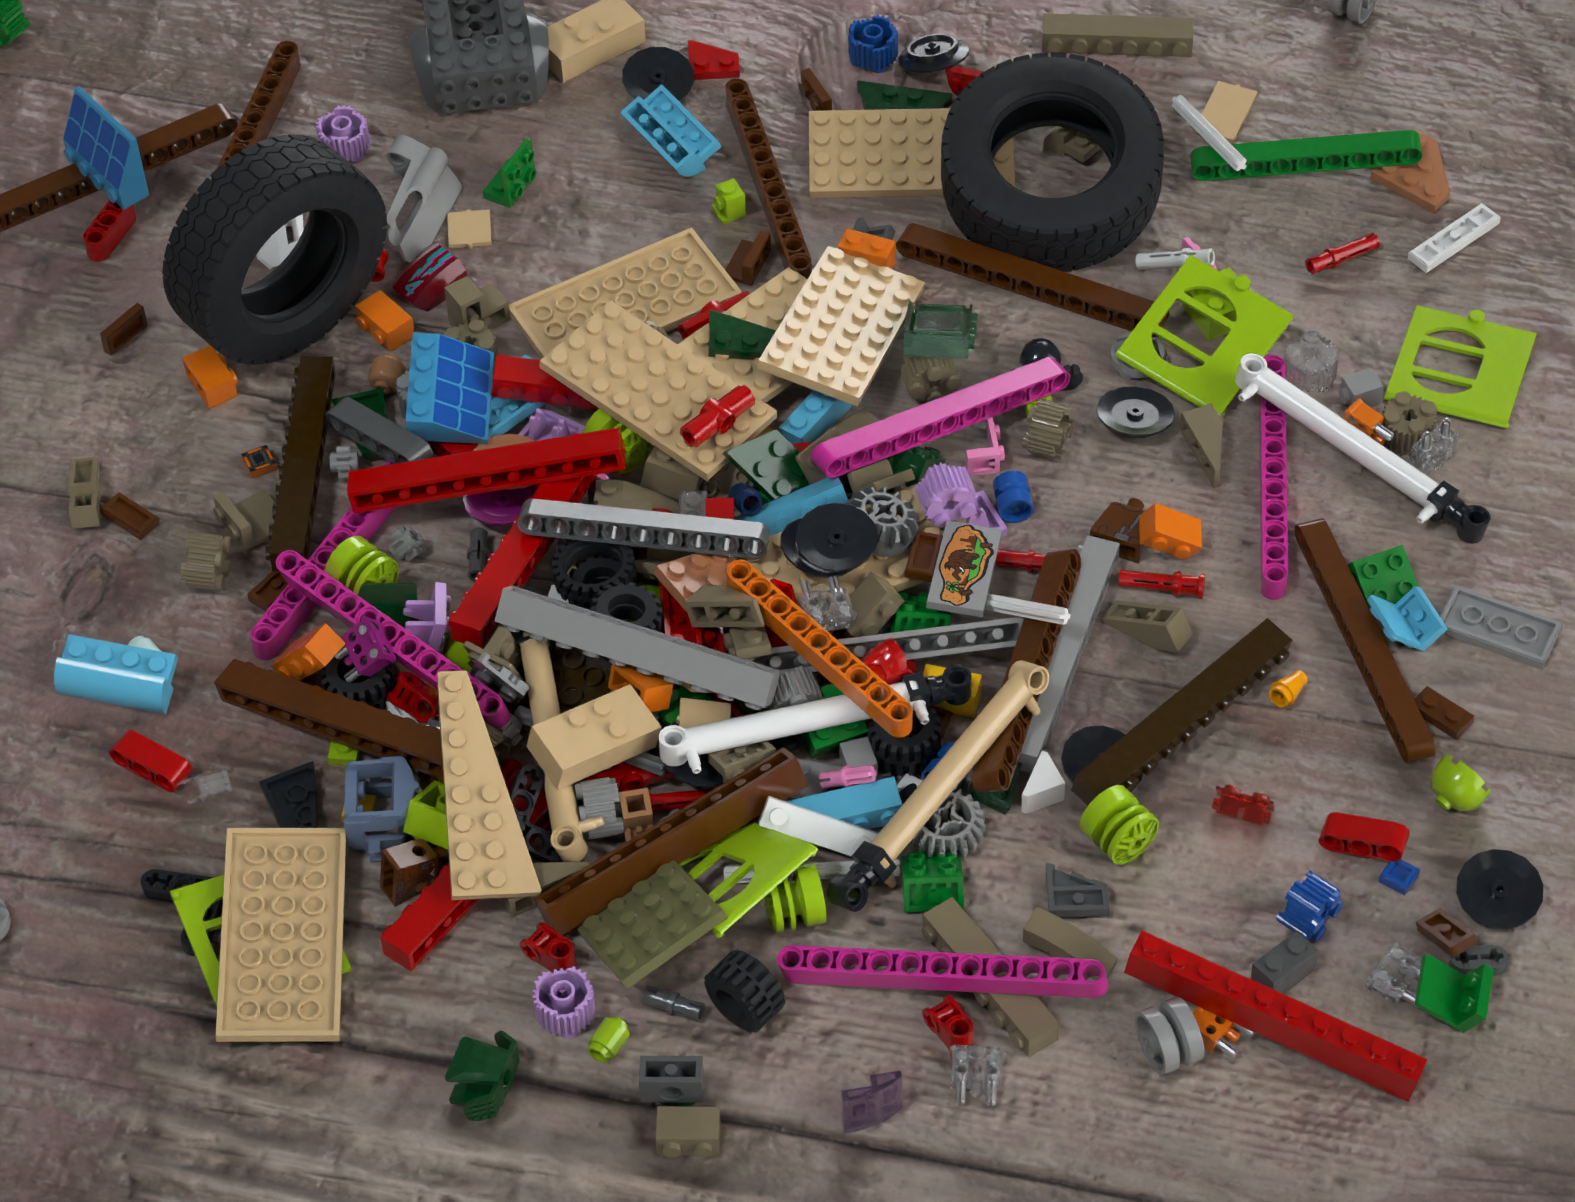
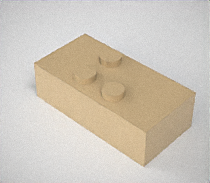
M601 0L548 26V68L564 83L646 42L644 19L625 0Z
M631 684L531 726L527 748L555 788L559 790L655 748L662 727Z

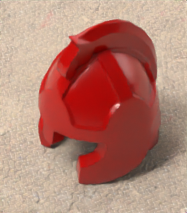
M887 638L874 648H871L862 659V662L888 685L902 682V676L913 674L911 670L906 668V657L902 649L892 638Z

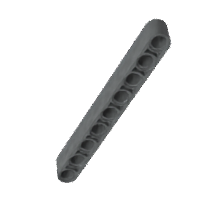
M543 499L526 500L522 505L517 521L521 532L534 536L753 559L761 558L766 554L770 538L769 528L760 522Z

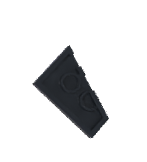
M313 761L259 781L260 789L279 828H318L315 767Z

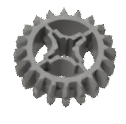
M961 789L956 793L952 792L911 840L912 847L918 846L919 852H928L929 857H933L938 852L941 856L945 857V851H951L952 854H955V858H957V853L965 858L968 850L975 852L977 844H981L986 825L984 823L985 814L983 810H980L979 801L973 802L971 794L963 796Z

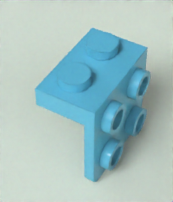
M1414 586L1396 604L1374 595L1367 598L1371 605L1370 611L1372 615L1381 621L1385 627L1383 629L1384 634L1391 641H1399L1408 648L1414 647L1425 651L1448 630L1422 588Z

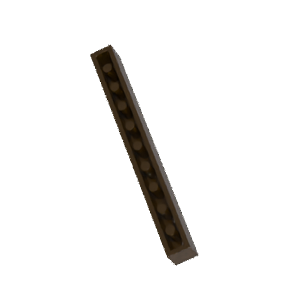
M301 356L299 367H295L294 379L297 384L292 386L291 389L293 405H289L288 408L290 425L285 426L287 444L282 445L284 464H279V479L281 482L276 483L275 488L276 500L278 501L273 503L272 506L274 524L269 525L271 544H266L265 550L266 560L271 561L272 571H279L276 567V559L279 554L286 550H293L308 560L328 430L325 413L331 409V399L333 397L336 377L333 357Z
M1265 619L1079 772L1075 777L1071 791L1087 806L1109 787L1123 785L1130 791L1138 783L1139 777L1143 774L1148 776L1155 770L1162 758L1169 759L1181 742L1188 743L1195 736L1196 730L1199 727H1207L1214 720L1217 712L1220 710L1225 712L1233 704L1235 697L1247 694L1252 688L1253 682L1257 679L1260 681L1265 679L1271 672V667L1275 664L1279 666L1283 664L1290 655L1288 650L1293 640L1271 620Z

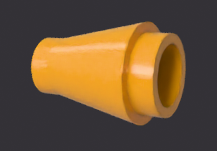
M1295 670L1292 674L1273 682L1268 692L1271 702L1281 708L1291 706L1308 682L1306 674L1301 670Z

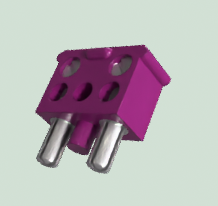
M362 616L359 623L341 636L345 645L335 655L337 659H341L349 653L344 662L348 667L355 665L352 670L344 675L345 680L349 683L353 682L360 675L372 677L387 664L396 661V656L379 621Z

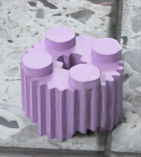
M338 105L337 108H334L333 113L328 112V115L317 118L316 129L319 141L333 148L348 162L350 160L351 162L358 163L364 159V153H367V150H369L370 138L367 119L363 115L356 113L355 110L353 111L350 106L345 107L343 105L340 107Z
M935 464L932 468L928 467L925 478H921V482L914 486L926 519H929L930 522L933 521L936 527L944 528L947 520L959 521V518H969L977 511L975 506L978 499L965 466H958L957 468L952 466L950 468L946 464Z
M575 966L567 968L566 971L563 968H560V971L555 969L554 973L543 971L542 976L537 977L538 981H534L535 989L532 995L537 1023L541 1025L542 1029L546 1028V1032L552 1031V1035L558 1033L559 1036L565 1039L574 1038L580 1033L581 1028L585 1030L586 1025H590V1020L594 1019L593 1015H595L596 1008L593 986L590 980H587L586 972L582 973L580 968L576 970Z

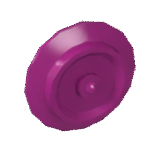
M535 484L521 489H504L463 496V505L465 511L475 520L492 526H511L515 517L520 515L523 503L530 496L533 497L538 486Z

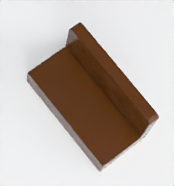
M760 230L754 242L741 240L725 269L733 281L750 286L753 285L771 252L770 232Z

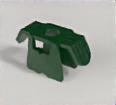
M500 1030L494 1035L497 1046L469 1037H462L445 1075L447 1082H458V1084H455L450 1095V1103L464 1105V1115L470 1121H482L497 1117L515 1078V1072L520 1062L517 1041L504 1031Z

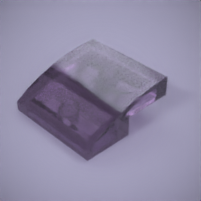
M901 1071L870 1075V1086L841 1091L844 1134L875 1126L889 1119L902 1109Z

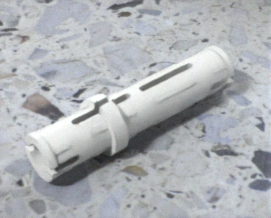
M1183 248L1182 251L1138 253L1135 261L1138 270L1181 267L1191 254L1206 264L1213 265L1215 254L1212 248L1202 250Z

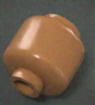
M393 354L378 356L372 362L368 374V382L373 389L383 388L386 395L397 392V379L402 374H405L406 368L401 359Z

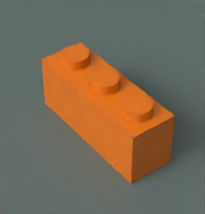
M324 623L290 643L273 662L271 667L280 675L289 678L294 677L300 681L325 667L345 645V642Z

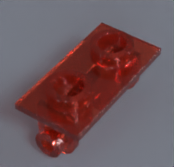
M1225 785L1224 788L1216 786L1217 796H1220V799L1214 798L1212 803V809L1217 810L1216 813L1237 818L1241 808L1245 809L1242 820L1263 826V823H1270L1272 813L1267 812V810L1274 811L1275 806L1274 801H1270L1269 796L1256 792L1253 795L1241 793L1242 790L1232 785Z

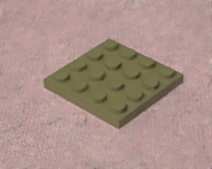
M672 860L670 863L660 866L657 872L647 880L637 882L633 886L632 891L624 897L613 899L608 904V908L586 918L576 929L592 950L628 989L723 922L727 917L722 909L675 860Z

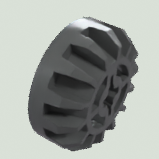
M874 487L855 492L846 503L863 510L874 521L878 538L873 555L895 556L907 551L911 547L919 527L917 524L919 516L913 509L911 502L908 499L901 501V494L899 492H896L894 496L886 493V487L880 488L879 492H876ZM865 505H872L870 514L867 513ZM898 514L902 517L901 520L896 517Z

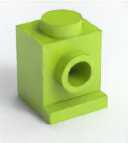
M733 178L716 184V196L713 197L714 204H712V209L722 225L746 217L745 194L736 180Z

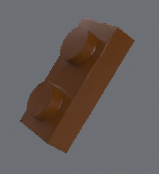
M810 68L802 70L799 90L802 96H806L810 101L812 110H832V99Z
M271 571L247 594L249 602L267 611L288 583L279 571Z
M1428 686L1414 699L1423 719L1455 740L1474 721L1473 714Z
M1441 908L1416 921L1418 932L1452 957L1477 944L1475 933Z

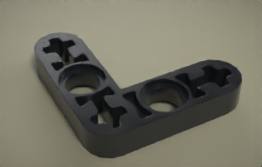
M527 764L515 774L508 793L512 804L514 797H521L526 802L525 811H518L515 807L514 810L521 831H526L523 837L530 857L543 863L564 862L559 859L560 856L554 847H550L552 833L529 822L545 777L544 772L539 766ZM531 773V779L534 782L527 787V790H523L522 788L526 786L528 780L524 775ZM531 835L540 837L543 843L541 850L531 847L529 843ZM548 849L552 850L551 852L546 854V851Z
M152 869L142 875L140 883L142 891L147 898L173 902L170 891L175 890L179 885H191L214 877ZM155 881L160 882L156 883L154 887H150V885H154ZM220 899L212 905L208 911L211 917L206 921L220 916L223 900ZM183 928L181 934L183 950L186 954L195 956ZM215 930L206 932L210 943Z

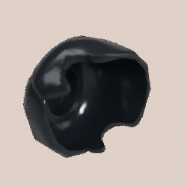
M1044 338L1032 339L1024 345L1019 363L1025 366L1041 359L1052 357L1060 364L1061 355L1058 347L1050 340Z

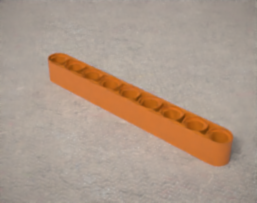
M734 560L727 566L728 587L756 598L764 623L890 735L898 738L909 735L913 727V711L909 702L749 562Z

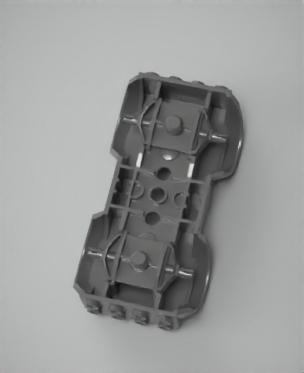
M416 0L423 3L426 25L417 28L409 35V46L416 75L426 103L430 108L438 112V115L538 102V99L546 91L549 64L548 28L544 18L525 12L524 0ZM475 23L483 25L479 31H472L469 27Z

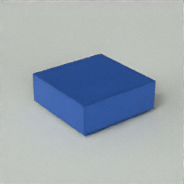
M1402 859L1396 862L1390 861L1380 874L1378 882L1405 896L1419 876L1420 869Z

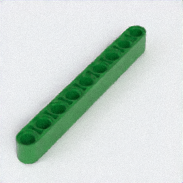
M1414 130L1231 144L1246 159L1245 164L1247 167L1239 171H1235L1211 146L1197 147L1190 155L1192 175L1199 181L1412 165L1419 162L1423 156L1420 135Z

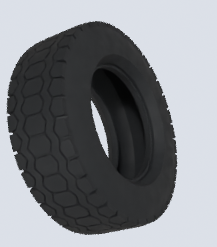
M1048 52L1032 54L1031 59L1029 54L1015 57L1013 62L1009 59L997 64L996 68L994 66L981 73V77L978 75L971 81L954 101L947 115L941 143L942 191L950 216L956 226L959 227V230L971 242L1051 268L1056 267L1057 270L1063 272L1072 271V266L1075 267V270L1090 267L1091 262L1093 265L1106 261L1108 257L1112 258L1123 251L1124 247L1127 248L1146 228L1156 209L1161 192L1164 164V139L1159 117L1149 98L1145 96V93L1137 84H1134L1123 73L1119 75L1117 69L1107 64L1103 67V62L1089 57L1085 61V56L1070 54L1069 58H1066V53L1051 52V57H1048ZM1058 126L1073 129L1090 137L1103 149L1111 166L1097 184L1084 192L1069 197L1043 198L1025 193L1012 186L999 173L993 159L1002 145L1015 135L1036 127Z
M288 134V136L281 135L273 137V139L268 138L257 142V145L253 144L241 150V155L237 153L225 161L226 166L222 164L210 174L212 179L210 180L207 177L197 189L199 193H194L185 205L187 210L183 209L176 221L178 226L173 227L168 240L170 243H167L164 255L166 260H163L162 271L164 276L162 277L164 291L169 304L179 318L217 352L238 363L260 365L277 362L279 359L283 360L293 356L295 352L303 351L310 346V343L314 344L324 337V332L329 333L339 323L338 319L342 320L352 309L350 305H355L362 296L363 292L361 290H366L373 277L370 274L375 273L380 261L378 258L381 257L385 245L383 242L386 239L387 231L385 227L387 226V215L384 201L378 189L361 171L333 148L313 137ZM309 212L302 235L284 261L262 280L242 289L245 276L252 261L267 240L290 220Z

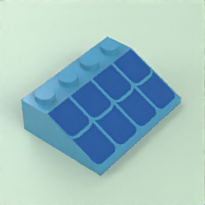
M80 86L75 88L63 135L64 155L69 163H74L83 176H88L98 190L102 189L112 203L116 202L124 210L149 196L137 139Z
M413 332L405 419L406 430L425 441L488 444L494 352L442 334Z

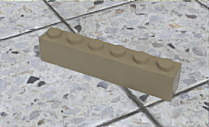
M1044 13L1042 52L1192 57L1193 18Z
M953 897L923 914V927L921 928L923 937L928 943H933L939 952L1001 955ZM971 970L966 975H974L977 970ZM1000 972L996 977H1003L1008 972ZM974 992L977 1002L982 1007L986 1006L996 1025L1000 1028L1003 1027L1008 1032L1013 1045L1017 1049H1022L1028 1057L1058 1040L1059 1022L1036 995Z

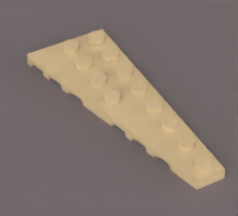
M467 670L437 672L451 900L538 896L541 894V887Z

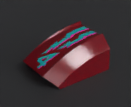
M435 242L419 253L402 270L393 282L392 288L411 304L425 311H430L446 300L444 287L466 277L467 272L459 258L451 254L439 242Z

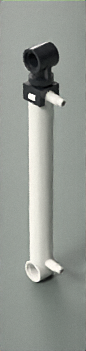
M1251 353L1241 358L1235 376L1236 385L1242 389V393L1239 394L1240 401L1245 402L1255 393L1259 394L1423 506V510L1416 517L1418 523L1422 524L1429 518L1438 523L1442 519L1446 523H1451L1457 527L1456 533L1462 541L1474 544L1482 540L1490 522V514L1484 507L1480 505H1466L1465 501L1457 497L1458 489L1444 480L1439 484L1269 369L1266 360L1262 356Z
M952 665L944 670L943 675L935 677L932 675L924 678L922 672L902 676V682L890 684L889 686L912 706L913 715H917L920 723L925 725L929 722L928 712H930V704L936 705L946 701L951 705H963L970 700L972 676L970 670L965 666ZM843 694L689 728L669 725L664 727L659 733L660 759L669 766H679L688 760L692 772L698 774L701 772V762L698 755L866 720L871 717Z

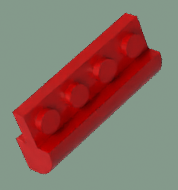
M659 582L662 633L725 653L723 627H692L688 613L664 585Z

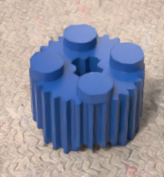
M877 14L871 20L869 18L866 21L861 20V22L860 20H854L853 24H850L848 35L850 63L853 66L862 67V69L867 68V70L872 69L875 73H882L887 70V66L889 67L890 64L896 61V57H898V31L896 27H893V24H890L888 17H880Z
M1309 870L1306 873V880L1303 882L1295 881L1294 885L1286 893L1285 899L1288 900L1284 912H1278L1276 920L1293 932L1298 931L1307 940L1312 939L1318 942L1326 931L1324 925L1327 923V920L1330 919V916L1335 918L1340 913L1344 903L1340 901V889Z

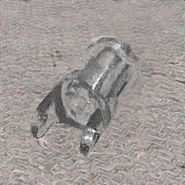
M225 767L221 768V771L204 777L200 774L177 783V785L195 782L199 788V797L183 802L182 804L184 805L208 800L209 796L225 791L232 793L231 783Z

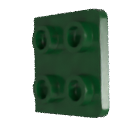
M916 446L885 458L889 460L893 474L912 468L915 479L906 482L905 485L907 487L921 482V478H924L929 465L944 464L946 461L945 458L939 456V450L929 446H925V448Z
M364 583L361 585L360 597L403 628H405L406 621H419V619L403 614L407 600H418L415 583Z

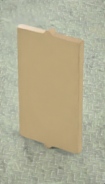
M1218 81L1201 115L1229 143L1234 144L1257 97L1258 91L1240 87L1239 84L1232 85Z

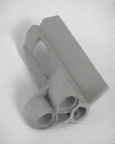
M399 135L386 154L388 161L395 168V172L403 177L387 215L386 240L391 249L400 251L404 262L410 263L419 253L432 244L463 186L447 166L448 158L443 150L437 147L430 149L428 146L408 136ZM413 193L419 198L401 231H399L396 226V217L408 195Z

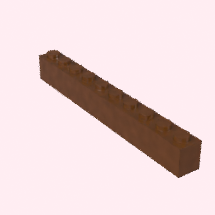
M233 659L214 682L223 702L381 758L402 756L412 769L443 779L440 730L435 726H427L415 722L409 717L404 718L392 714L386 709L381 710L369 706L363 701L358 702L346 698L340 693L335 694L323 690L317 685L312 686L294 677L289 678L273 670H266L255 666L251 662L245 663L237 659Z
M784 747L533 898L544 922L561 935L569 934L575 927L582 924L586 918L608 908V904L613 899L622 898L632 891L633 886L637 882L647 880L663 864L670 863L672 860L680 864L688 858L697 856L711 844L722 841L726 835L736 829L748 825L751 820L762 814L768 796L783 801L796 796L800 790L808 786L797 757Z

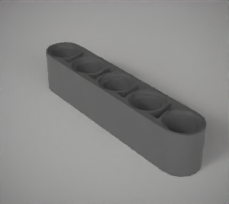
M344 397L325 413V418L333 429L393 464L433 457V451L425 440L350 397Z

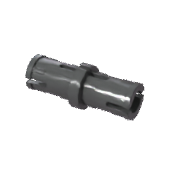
M480 527L473 528L470 531V548L467 550V559L469 560L468 578L472 581H475L477 574L484 570L486 561L489 558V550L487 549L488 532ZM477 550H479V558H478V559H477Z
M649 985L645 987L646 990L643 991L641 998L642 1004L664 1010L666 1014L671 1016L676 1014L696 1022L701 1020L705 1009L704 1003L682 997L680 993L675 991L669 993Z

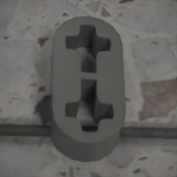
M1498 945L1471 946L1454 957L1450 956L1449 966L1466 975L1469 971H1473L1486 964L1494 969L1493 976H1497L1505 971L1508 954L1506 950ZM1489 957H1494L1495 961H1497L1498 963L1493 964L1492 960L1489 959ZM1459 959H1464L1465 963H1468V965H1462V962L1459 961Z

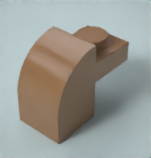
M648 788L619 792L621 818L623 819L626 842L653 826V813Z

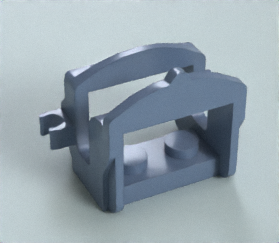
M394 756L382 757L377 760L352 761L345 765L344 827L348 847L353 850H365L370 854V862L381 861L382 850L405 843L408 835L403 830L409 802L414 798V794L419 791L420 787L419 783L414 780L411 767L404 757ZM390 776H392V780H389V781H383V780H382V777H390ZM365 794L376 795V798H391V810L365 812L364 805H360V799H365ZM398 824L397 834H365V832L392 830Z

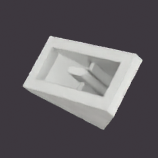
M1045 751L1041 752L1022 793L1021 812L1026 814L1061 802L1065 797V782L1048 752Z

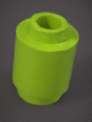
M616 1016L612 1018L605 1017L588 1041L587 1052L589 1055L601 1063H607L609 1059H614L630 1036L626 1022Z

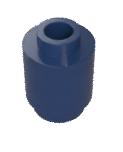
M737 483L728 492V498H734V509L743 515H753L762 506L761 494L747 483Z

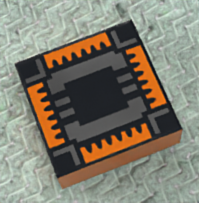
M267 445L241 454L251 478L277 469L276 462Z

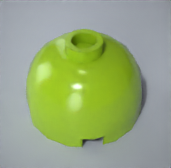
M1445 755L1435 767L1431 778L1432 789L1437 795L1435 801L1447 811L1450 808L1457 811L1476 809L1491 794L1490 788L1484 790L1482 786L1485 784V781L1465 763L1459 761L1455 765L1450 762L1453 756Z

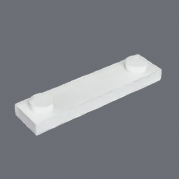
M1481 203L1408 252V260L1427 273L1500 224L1501 217Z
M768 796L758 822L760 826L768 829H773L852 856L864 841L871 843L878 835V832Z

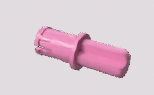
M845 765L842 769L824 770L820 772L819 779L830 778V781L820 782V785L826 790L844 786L846 788L858 784L873 783L876 779L877 771L872 765L859 767Z

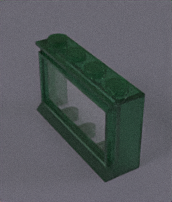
M909 299L904 324L903 356L968 359L969 350H974L977 329L978 313H972L973 305H970V308H966V305L918 304L916 306Z

